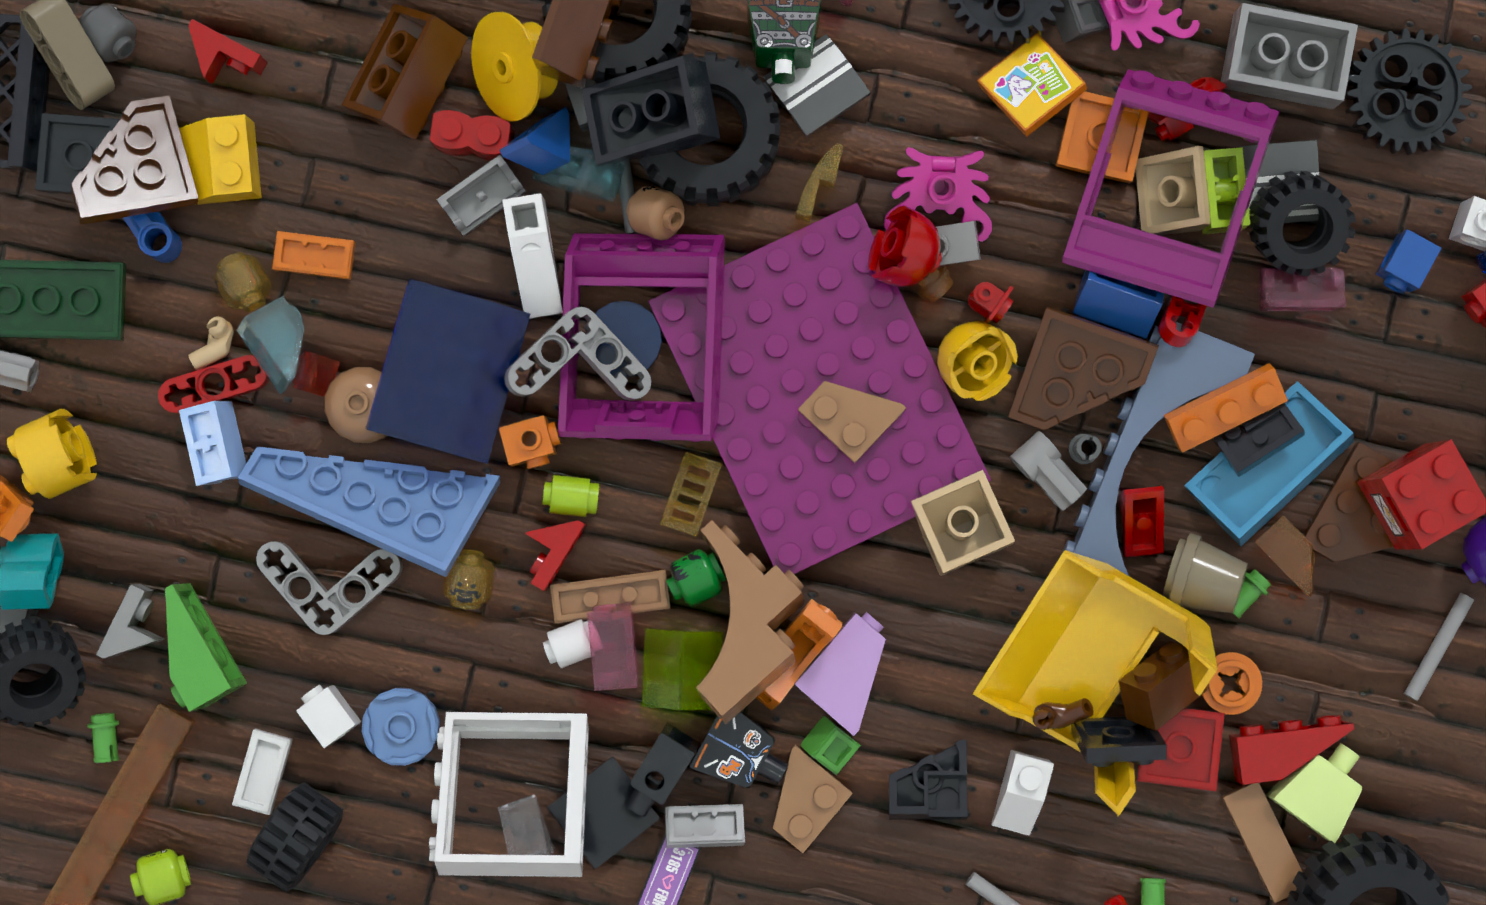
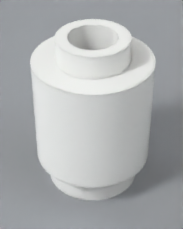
M580 619L547 632L549 640L543 642L549 662L551 664L558 662L560 668L595 656V651L603 648L602 640L593 619L585 622Z

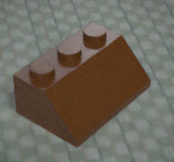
M552 0L532 56L537 69L541 70V74L582 89L587 79L593 81L600 62V58L595 56L599 43H606L608 41L613 26V21L608 19L613 5L620 6L622 0Z
M393 4L342 106L397 134L416 140L419 132L423 130L427 123L428 115L436 99L442 94L445 82L454 64L460 59L468 37L434 15Z

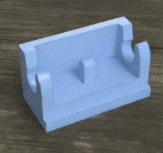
M211 401L179 410L196 486L218 484L224 480L238 479L239 474L246 465V460L232 401Z

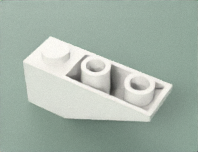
M541 193L503 199L508 237L525 319L562 314L563 306L545 199Z

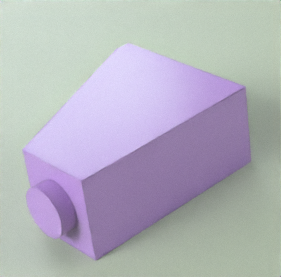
M854 612L834 639L821 650L795 683L801 691L853 736L860 729L886 640L879 634L884 627L867 612L862 617Z

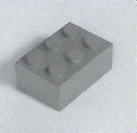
M1242 3L1233 13L1221 82L1227 86L1224 89L1333 110L1345 99L1358 25Z

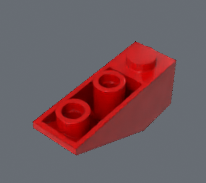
M1340 715L1317 717V724L1302 726V720H1287L1278 722L1279 729L1264 730L1262 724L1239 727V734L1229 735L1235 781L1245 785L1283 780L1353 731L1354 723L1341 721Z

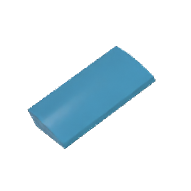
M1298 381L1285 392L1288 399L1285 404L1305 430L1303 437L1240 477L1237 476L1220 452L1184 485L1203 509L1240 547L1354 442V433Z

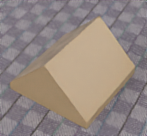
M1195 146L1137 159L1135 170L1142 231L1156 235L1197 232L1211 224L1203 146Z

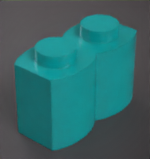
M58 533L17 534L12 542L8 540L6 546L1 547L0 606L2 610L49 609L55 597L57 579L60 576L64 559V551Z

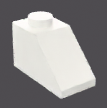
M1011 750L991 825L1030 836L1046 797L1054 763L1044 758Z

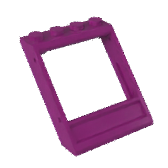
M1128 69L1118 87L1062 263L1214 308L1227 275L1279 111L1270 109L1265 104L1259 102L1248 103L1231 98L1223 92H1209L1194 88L1183 81L1172 82L1155 77L1147 71ZM1124 107L1138 111L1141 109L1241 137L1245 141L1258 144L1244 189L1239 192L1220 253L1092 216L1112 154L1110 150Z
M573 234L565 254L563 315L573 308L580 307L581 286L707 288L704 402L576 399L577 352L560 369L559 437H576L579 439L613 438L616 440L651 439L654 441L689 440L692 442L712 440L719 412L724 235L675 234L667 240H657L643 234ZM571 318L574 326L562 335L567 341L579 332V319ZM568 341L572 349L575 345Z

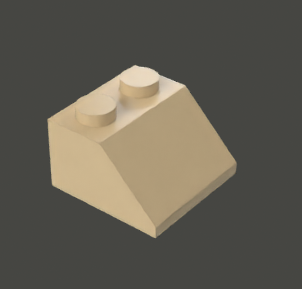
M983 470L911 501L924 541L940 576L1009 547L1015 542Z

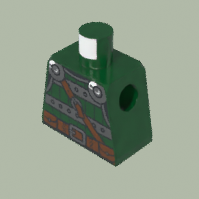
M747 0V20L755 63L760 68H772L773 82L777 84H790L795 81V68H808L811 66L820 22L821 0Z

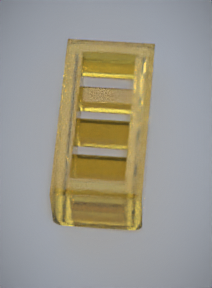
M685 451L660 524L697 537L722 464ZM689 465L710 471L709 479L687 472ZM684 479L706 486L704 493L682 487ZM679 494L701 501L699 507L696 508L678 502ZM674 508L695 515L694 522L672 516Z

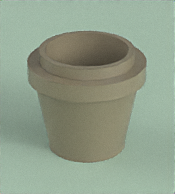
M1190 533L1187 540L1180 538L1166 579L1163 596L1183 608L1233 614L1242 589L1248 563L1202 541V536Z

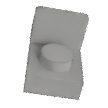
M142 584L130 585L96 654L101 658L114 657L164 640V638L138 626L139 621L144 622L153 608L154 601L150 600L154 590Z

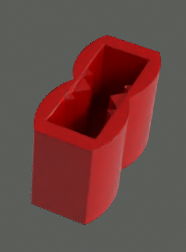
M443 110L433 113L430 142L437 150L450 156H467L474 153L481 159L491 161L498 155L502 156L499 150L514 139L515 131L509 122L496 116L485 115L470 118L468 115L458 111Z

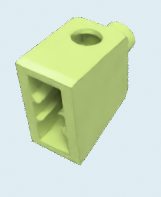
M1340 743L1328 761L1318 754L1283 780L1276 783L1266 796L1325 840H1332L1335 844L1362 791V786L1347 775L1360 756Z

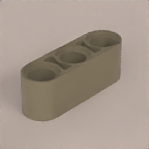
M38 0L20 11V18L26 31L67 98L76 108L83 110L115 90L111 74L66 0Z

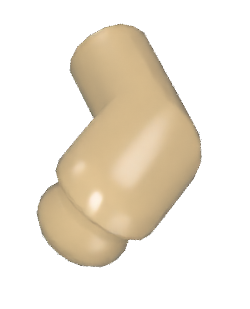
M216 316L209 320L207 323V328L209 329L207 345L188 354L196 370L203 369L228 355L234 332L231 323L223 317Z

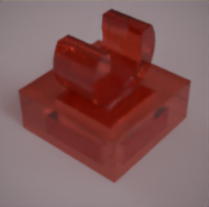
M304 351L303 355H296L294 360L300 362L296 376H289V381L294 383L293 388L325 397L330 383L336 378L340 362L308 351Z

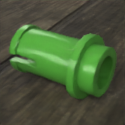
M1255 569L1250 574L1246 572V578L1244 579L1233 613L1238 619L1242 617L1241 615L1262 594L1265 596L1269 594L1267 589L1271 584Z
M115 713L91 715V723L87 724L88 728H92L94 763L119 760L116 726L119 725V720H115Z
M1140 878L1141 905H1165L1166 879Z

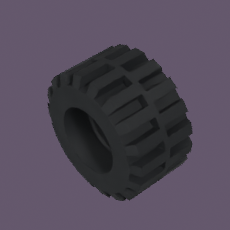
M1293 171L1285 172V179L1283 180L1275 176L1269 180L1272 186L1268 190L1264 187L1258 190L1257 194L1261 196L1259 202L1252 200L1249 207L1254 212V216H1250L1249 227L1252 231L1249 232L1251 241L1256 244L1255 248L1277 269L1280 267L1285 273L1291 275L1296 271L1301 276H1310V269L1319 274L1326 271L1324 266L1326 263L1329 262L1333 266L1340 261L1336 257L1338 253L1342 251L1346 254L1350 248L1346 243L1347 238H1354L1355 229L1350 226V223L1356 222L1355 213L1349 210L1352 205L1348 198L1342 195L1343 192L1325 178L1317 174L1314 176L1308 171H1300V175ZM1301 205H1317L1319 220L1315 230L1303 240L1297 242L1285 241L1283 238V224L1289 213Z
M30 618L21 619V625L14 626L13 622L5 625L6 631L2 634L0 633V719L2 720L7 717L8 723L15 726L20 721L24 722L25 727H34L35 722H41L42 726L51 724L50 719L55 716L59 720L66 716L65 709L67 707L75 708L78 704L76 696H82L85 690L83 682L86 681V673L73 637L69 632L64 633L62 626L54 623L49 627L48 621L45 619H38L37 624H32ZM41 663L52 666L43 677L35 681L20 682L12 679L20 669L31 664Z
M305 782L298 785L282 800L257 835L249 849L246 865L283 891L291 890L305 877L329 844L342 821L344 809Z

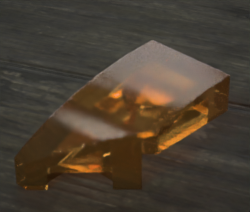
M1283 515L1255 543L1310 598L1314 594L1313 564H1315V553L1313 552V545Z

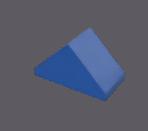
M564 107L538 120L499 150L504 158L542 175L569 163L570 123L568 110Z

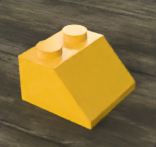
M243 114L206 118L179 128L198 194L197 205L262 198L255 123L249 117Z

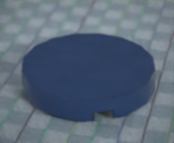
M629 301L611 302L597 310L595 313L597 317L648 370L657 360L662 344L660 326L653 314L642 305ZM607 343L599 344L596 348V358L598 361L605 365L613 363L616 356L614 348ZM623 360L619 367L610 371L612 376L619 372L626 378L638 376L637 374L628 376L621 369L628 365L625 360Z

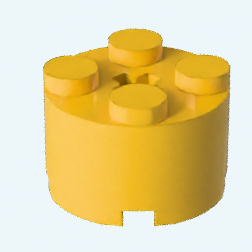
M58 409L22 425L15 430L14 435L7 438L9 451L19 460L24 471L21 476L23 485L31 495L40 493L45 498L51 499L96 478L97 473H91L90 467L97 465L90 440L81 425L73 427L67 420L73 415L65 409Z

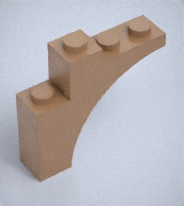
M711 520L700 531L704 542L713 551L725 572L730 594V618L725 642L719 657L696 689L705 703L727 724L796 662L794 652L792 651L795 644L781 629L777 632H774V630L805 603L801 592L804 586L790 570L783 573L777 565L764 575L763 573L766 571V568L753 553L746 556L737 547L740 544L737 536L726 525L720 529Z

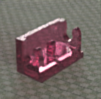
M1260 268V311H1337L1345 308L1344 270L1325 268L1326 271L1318 274L1313 269H1310V276H1301L1296 271L1293 275L1285 273L1281 268Z
M632 602L593 607V612H588L587 617L594 691L637 688L638 666Z

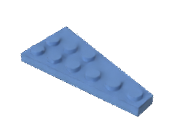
M257 447L238 476L239 484L444 577H447L501 483L499 475L486 474V477L465 475V471L450 470V473L429 471L424 466L365 460L364 463L345 461L344 457L329 455V458L305 456L304 452Z

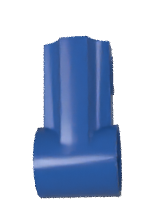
M160 211L123 217L138 240L140 249L146 255L161 263L174 261L180 255L182 250L181 238L171 229ZM166 234V245L161 250L154 251V240L159 235Z

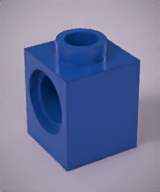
M1407 229L1396 235L1375 275L1385 279L1383 282L1384 286L1400 294H1404L1405 291L1410 293L1420 289L1441 247Z

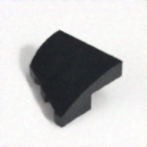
M959 740L953 746L935 755L931 754L909 768H902L889 775V820H967V740Z

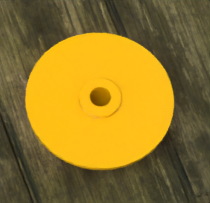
M493 12L481 19L473 35L471 48L473 73L480 94L488 107L504 120L519 121L532 113L538 99H545L554 92L558 80L542 75L541 70L536 68L532 59L542 26L534 22L522 24L509 13Z

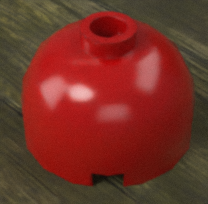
M899 206L886 217L887 220L891 221L887 231L884 232L880 229L877 231L870 249L868 267L876 273L871 276L881 282L897 287L913 286L925 279L930 273L935 272L939 267L942 259L940 238L937 228L926 216L907 206Z

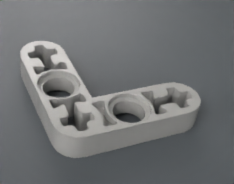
M576 307L565 313L510 365L504 378L506 387L514 395L521 397L531 395L539 390L578 352L622 399L629 401L639 399L646 395L651 387V377L646 368L597 315L585 307ZM572 317L575 319L584 317L587 320V323L584 325L587 333L585 334L580 331L574 334L568 340L575 345L571 349L570 344L562 335L574 326ZM559 328H560V331H561L562 335L556 333V331H557ZM546 341H554L561 347L562 355L559 361L551 363L543 358L541 349ZM601 343L610 344L615 350V360L610 365L602 364L596 358V348ZM532 354L537 365L547 370V373L543 375L541 369H539L529 378L532 384L531 387L526 384L519 387L515 383L518 379L515 371L517 369L521 372L528 370L534 364L533 361L528 359ZM623 360H625L628 365L621 369L628 376L635 374L639 376L640 379L637 382V386L640 388L639 391L636 389L626 390L624 386L628 381L625 376L619 372L613 377L610 371L619 367Z
M278 541L268 542L261 546L256 556L257 566L310 629L321 635L333 634L341 629L395 582L403 570V562L400 556L384 549H379L371 553L328 591L297 554L285 543ZM269 550L273 552L282 551L284 553L280 560L287 569H291L294 564L298 568L297 571L288 574L282 583L278 579L279 576L285 574L278 566L269 567L267 565V562L270 560ZM378 557L382 559L392 558L393 563L390 569L393 573L390 576L386 573L379 574L373 580L379 584V587L374 590L371 581L361 575L360 572L366 569L367 574H372L379 567L376 561ZM297 577H304L311 584L310 594L304 599L295 598L290 590L292 581ZM354 580L360 581L366 591L365 597L358 603L350 602L345 596L346 585ZM319 593L323 599L316 603L324 611L333 609L335 613L331 617L334 622L332 626L328 624L320 626L317 621L321 616L314 607H310L308 612L303 608L304 605L313 602Z

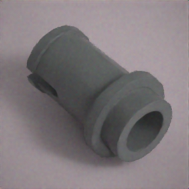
M1079 434L1071 439L1068 452L1075 462L1088 464L1093 462L1100 454L1101 442L1096 436ZM1083 442L1088 443L1090 446V452L1087 456H1085L1086 454L1081 449Z

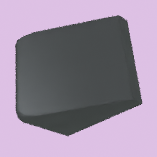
M1064 0L1062 3L1065 5V12H1052L1056 18V24L1064 43L1072 42L1109 28L1098 0Z

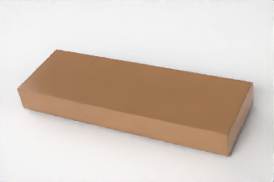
M666 570L550 585L555 624L580 619L586 620L669 609L671 606L668 584L666 582Z
M1245 784L1222 795L1221 799L1271 901L1277 903L1287 898L1291 890L1296 891L1297 889L1293 883L1297 872L1303 871L1260 784Z

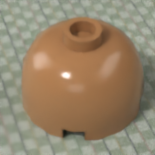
M354 367L340 373L330 383L325 394L324 411L330 426L341 437L354 443H374L386 438L397 428L402 413L403 398L398 385L386 373L372 367Z

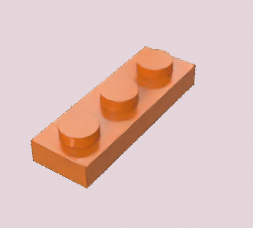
M1268 363L1163 416L1177 448L1183 453L1287 402L1288 399L1275 368Z

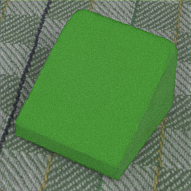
M823 716L801 743V747L810 756L836 776L861 746L826 716Z

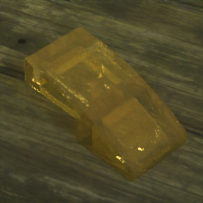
M836 143L815 167L803 190L795 219L810 222L818 186L834 188L843 150L842 144Z

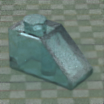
M570 147L569 163L544 175L534 172L533 180L588 198L614 202L621 184L625 165L618 162L597 166L593 150Z
M284 296L245 316L237 329V332L279 394L286 391L295 378L305 329L300 312L294 305H289Z

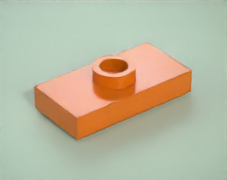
M277 231L272 269L274 271L351 280L356 242L354 240Z

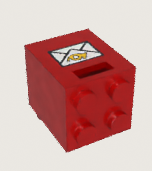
M1452 439L1423 444L1357 481L1395 550L1424 549L1486 513V498Z

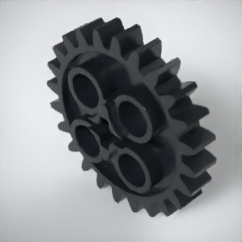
M948 0L950 9H959L954 15L957 23L968 19L965 25L967 34L972 33L978 28L979 41L983 42L990 34L993 37L994 46L997 47L1002 37L1008 38L1011 47H1014L1016 36L1019 35L1022 36L1027 44L1030 43V31L1034 30L1037 34L1043 36L1042 24L1044 22L1053 26L1056 25V18L1052 12H1065V5L1060 0H994L993 6L988 10L984 9V6L993 0ZM1009 3L1020 7L1018 13L1011 17H1005L999 13L1001 8Z
M1404 28L1399 32L1398 40L1392 31H1388L1384 35V43L1377 37L1369 42L1371 50L1362 48L1357 53L1362 62L1354 60L1350 66V69L1356 75H1349L1347 85L1352 86L1353 89L1345 93V99L1353 100L1354 105L1345 112L1346 114H1358L1359 119L1354 122L1353 128L1363 125L1367 128L1362 139L1366 140L1375 135L1378 137L1376 141L1377 149H1380L1389 142L1391 154L1397 153L1402 145H1404L1406 154L1411 155L1415 153L1417 145L1424 153L1431 149V141L1437 146L1446 142L1444 134L1452 136L1458 131L1452 122L1461 123L1466 119V116L1458 109L1471 105V101L1462 97V94L1471 90L1472 85L1461 83V78L1470 72L1468 69L1457 70L1456 67L1463 57L1459 55L1450 58L1448 53L1451 50L1452 44L1449 43L1440 49L1437 46L1439 41V35L1437 34L1428 41H1424L1425 34L1423 29L1417 31L1413 38L1410 37L1408 28ZM1386 61H1392L1398 66L1400 70L1399 77H1392L1386 72ZM1424 69L1432 70L1436 74V86L1430 85L1424 80ZM1378 82L1380 85L1388 87L1389 89H1377L1375 88L1374 83ZM1404 85H1408L1409 93L1415 94L1410 99L1406 98V91L1399 90ZM1425 95H1438L1440 97V101H1437L1436 99ZM1378 98H1384L1390 102L1392 106L1391 115H1385L1379 111L1377 107ZM1416 106L1424 107L1428 111V123L1420 122L1415 115Z

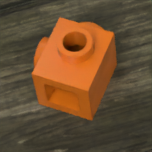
M544 415L499 427L509 466L512 467L526 463L527 469L547 465L550 463L549 456L557 454L555 445L561 444L556 423H548L547 417Z

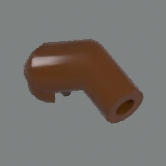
M1082 698L1070 704L1044 702L1035 708L1033 723L1042 730L1049 728L1062 729L1091 717L1094 713L1093 706L1087 698Z

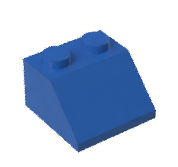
M1085 270L1077 292L1073 314L1082 316L1089 321L1117 328L1126 334H1134L1146 339L1163 304L1164 293Z

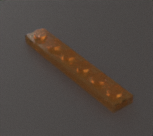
M163 702L158 703L43 905L92 904L196 721Z

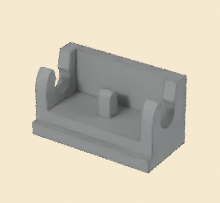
M498 155L436 200L451 218L457 229L463 236H466L504 209L503 199L521 197L526 191L502 156Z

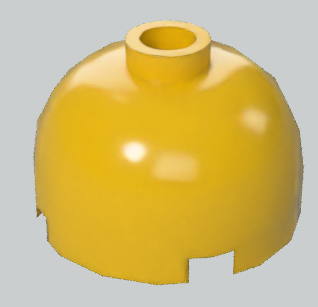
M973 321L954 327L944 337L939 346L937 363L940 376L954 393L964 399L973 398L976 401H983L998 394L1008 384L1012 377L1008 372L1012 362L1017 363L1018 356L1016 345L1007 333L986 322Z

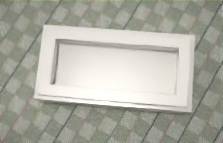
M253 729L232 805L266 815L272 814L292 745V738Z

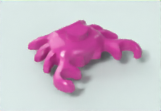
M1098 0L1109 24L1110 45L1113 51H1116L1120 46L1121 32L1125 34L1132 46L1139 49L1142 47V42L1137 33L1141 34L1147 41L1161 44L1164 38L1155 33L1152 28L1161 29L1174 38L1184 40L1191 38L1198 31L1200 25L1198 20H1193L1188 29H1181L1177 25V18L1181 16L1182 9L1177 8L1167 15H1160L1159 9L1163 4L1162 0Z
M907 147L905 149L907 155L914 161L919 162V165L906 166L896 171L899 177L912 178L899 184L892 191L891 195L894 199H898L907 192L909 193L903 202L896 205L885 215L883 224L885 230L887 231L891 223L886 217L899 206H907L915 210L917 206L921 205L926 213H932L939 209L945 210L948 214H954L958 208L962 207L963 216L961 223L980 221L982 229L977 234L978 241H985L992 231V221L974 203L972 196L976 195L983 203H988L990 197L982 188L974 185L972 179L987 181L989 176L979 170L967 168L968 165L974 164L983 158V151H975L957 157L925 155L914 148Z

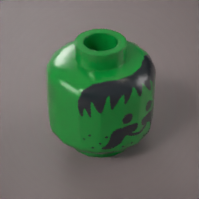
M698 549L671 563L670 571L672 577L667 579L666 582L676 601L683 598L689 606H697L719 595L722 591L721 582L725 581L726 577L714 553L707 555L704 550Z

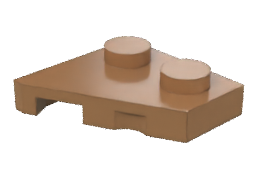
M824 381L798 408V412L854 464L906 410V407L901 403Z
M794 744L790 751L773 829L800 852L804 853L853 793L796 744Z

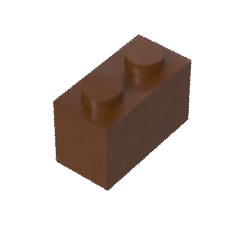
M1172 641L1162 646L1158 651L1118 680L1126 719L1155 731L1200 697L1194 691L1188 650L1185 646ZM1206 686V688L1204 689V691L1202 692V694L1207 691V686Z

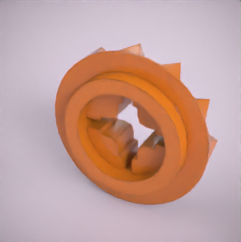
M1235 652L1218 654L1215 656L1218 667L1217 672L1207 685V691L1202 696L1211 708L1220 713L1229 715L1243 713L1253 707L1260 697L1262 691L1261 673L1257 665L1245 655ZM1240 671L1237 675L1236 684L1243 693L1240 694L1239 692L1228 690L1226 693L1221 694L1224 682L1218 673L1231 677Z

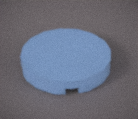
M395 688L379 694L370 703L363 715L362 735L366 747L372 754H375L377 758L387 764L406 766L420 761L433 750L437 742L440 718L436 707L426 695L414 689Z

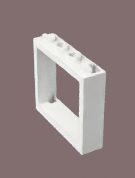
M446 712L445 727H440L439 733H437L438 750H443L442 762H436L434 771L435 786H440L439 800L433 799L431 810L432 823L437 824L436 837H430L429 861L435 862L438 875L582 877L589 739L587 714ZM461 738L570 739L564 855L452 854Z

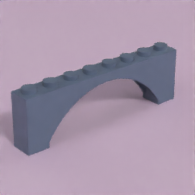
M1175 322L1177 326L1176 329L1182 332V324ZM1153 326L1147 341L1157 344L1159 347L1146 383L1135 388L1132 397L1126 396L1120 406L1117 418L1121 419L1122 422L1117 434L1111 432L1105 443L1103 454L1108 457L1103 469L1096 468L1091 478L1088 490L1093 491L1088 506L1081 505L1074 521V526L1079 527L1073 542L1067 540L1062 553L1064 550L1083 555L1107 563L1128 575L1118 544L1116 503L1123 472L1133 451L1148 431L1164 417L1163 415L1191 399L1212 392L1246 375L1255 356L1254 353L1200 331H1197L1186 346L1174 347L1167 344L1161 338L1159 326Z

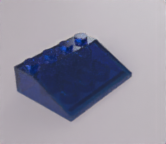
M409 279L365 429L488 464L509 391L505 385V373L510 365L519 357L531 314L495 302Z

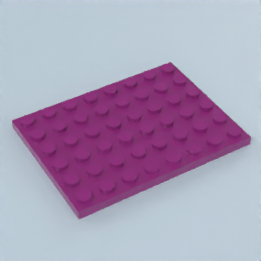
M858 203L724 265L719 412L712 438L773 567L777 565L783 573L790 570L793 574H796L916 517L911 504L912 500L981 470L984 471L988 482L991 481L899 288L881 282L871 276L876 274L868 267L869 253L874 236ZM677 287L648 302L695 402H704L707 288ZM824 381L898 402L906 407V410L855 464L798 412V408Z

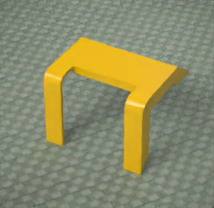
M1064 550L972 694L1009 716L1024 719L1034 725V710L1038 705L1044 702L1070 704L1082 698H1087L1093 706L1094 713L1089 718H1103L1120 692L1118 680L1139 664L1159 634V631L1187 648L1194 691L1199 696L1217 672L1218 667L1211 630L1204 620L1111 565ZM1071 725L1062 729L1049 728L1043 730L1080 752L1071 734ZM1130 761L1115 762L1114 765L1109 767L1094 766L1095 793L1118 816L1136 792L1134 763Z

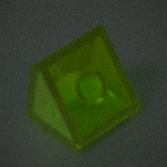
M645 628L642 706L672 710H712L699 696L696 687L704 680L719 657L722 649L723 632Z

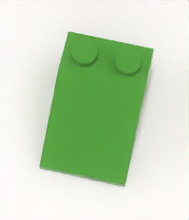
M191 583L172 584L166 587L169 674L174 684L171 687V692L177 703L182 708L186 706L189 712L208 707L246 685L247 682Z

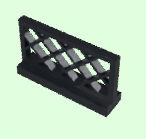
M0 14V34L10 25H21L19 40L10 48L0 37V47L4 51L0 56V69L10 60L17 67L16 77L10 83L5 85L0 79V103L7 98L13 105L12 116L3 124L0 122V138L3 136L9 143L8 160H0V169L37 173L42 113H46L50 68L26 31L20 15Z

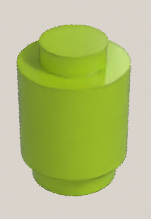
M553 475V482H545L542 505H549V513L580 517H586L587 513L596 514L599 483H590L589 478Z

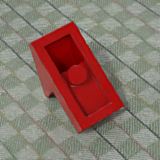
M191 19L188 27L201 72L210 84L214 83L227 58L226 65L235 71L247 76L250 70L261 76L268 62L260 54Z
M1163 486L1123 490L1117 497V503L1122 515V549L1124 556L1133 557L1164 553Z
M577 520L525 532L531 538L551 549L548 555L541 552L531 567L530 573L535 575L531 584L543 591L548 590L587 524Z

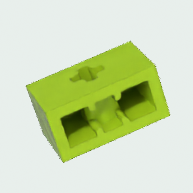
M1243 147L1204 151L1211 224L1202 230L1203 234L1227 232L1240 190L1243 191L1246 183ZM1249 207L1241 231L1250 225Z

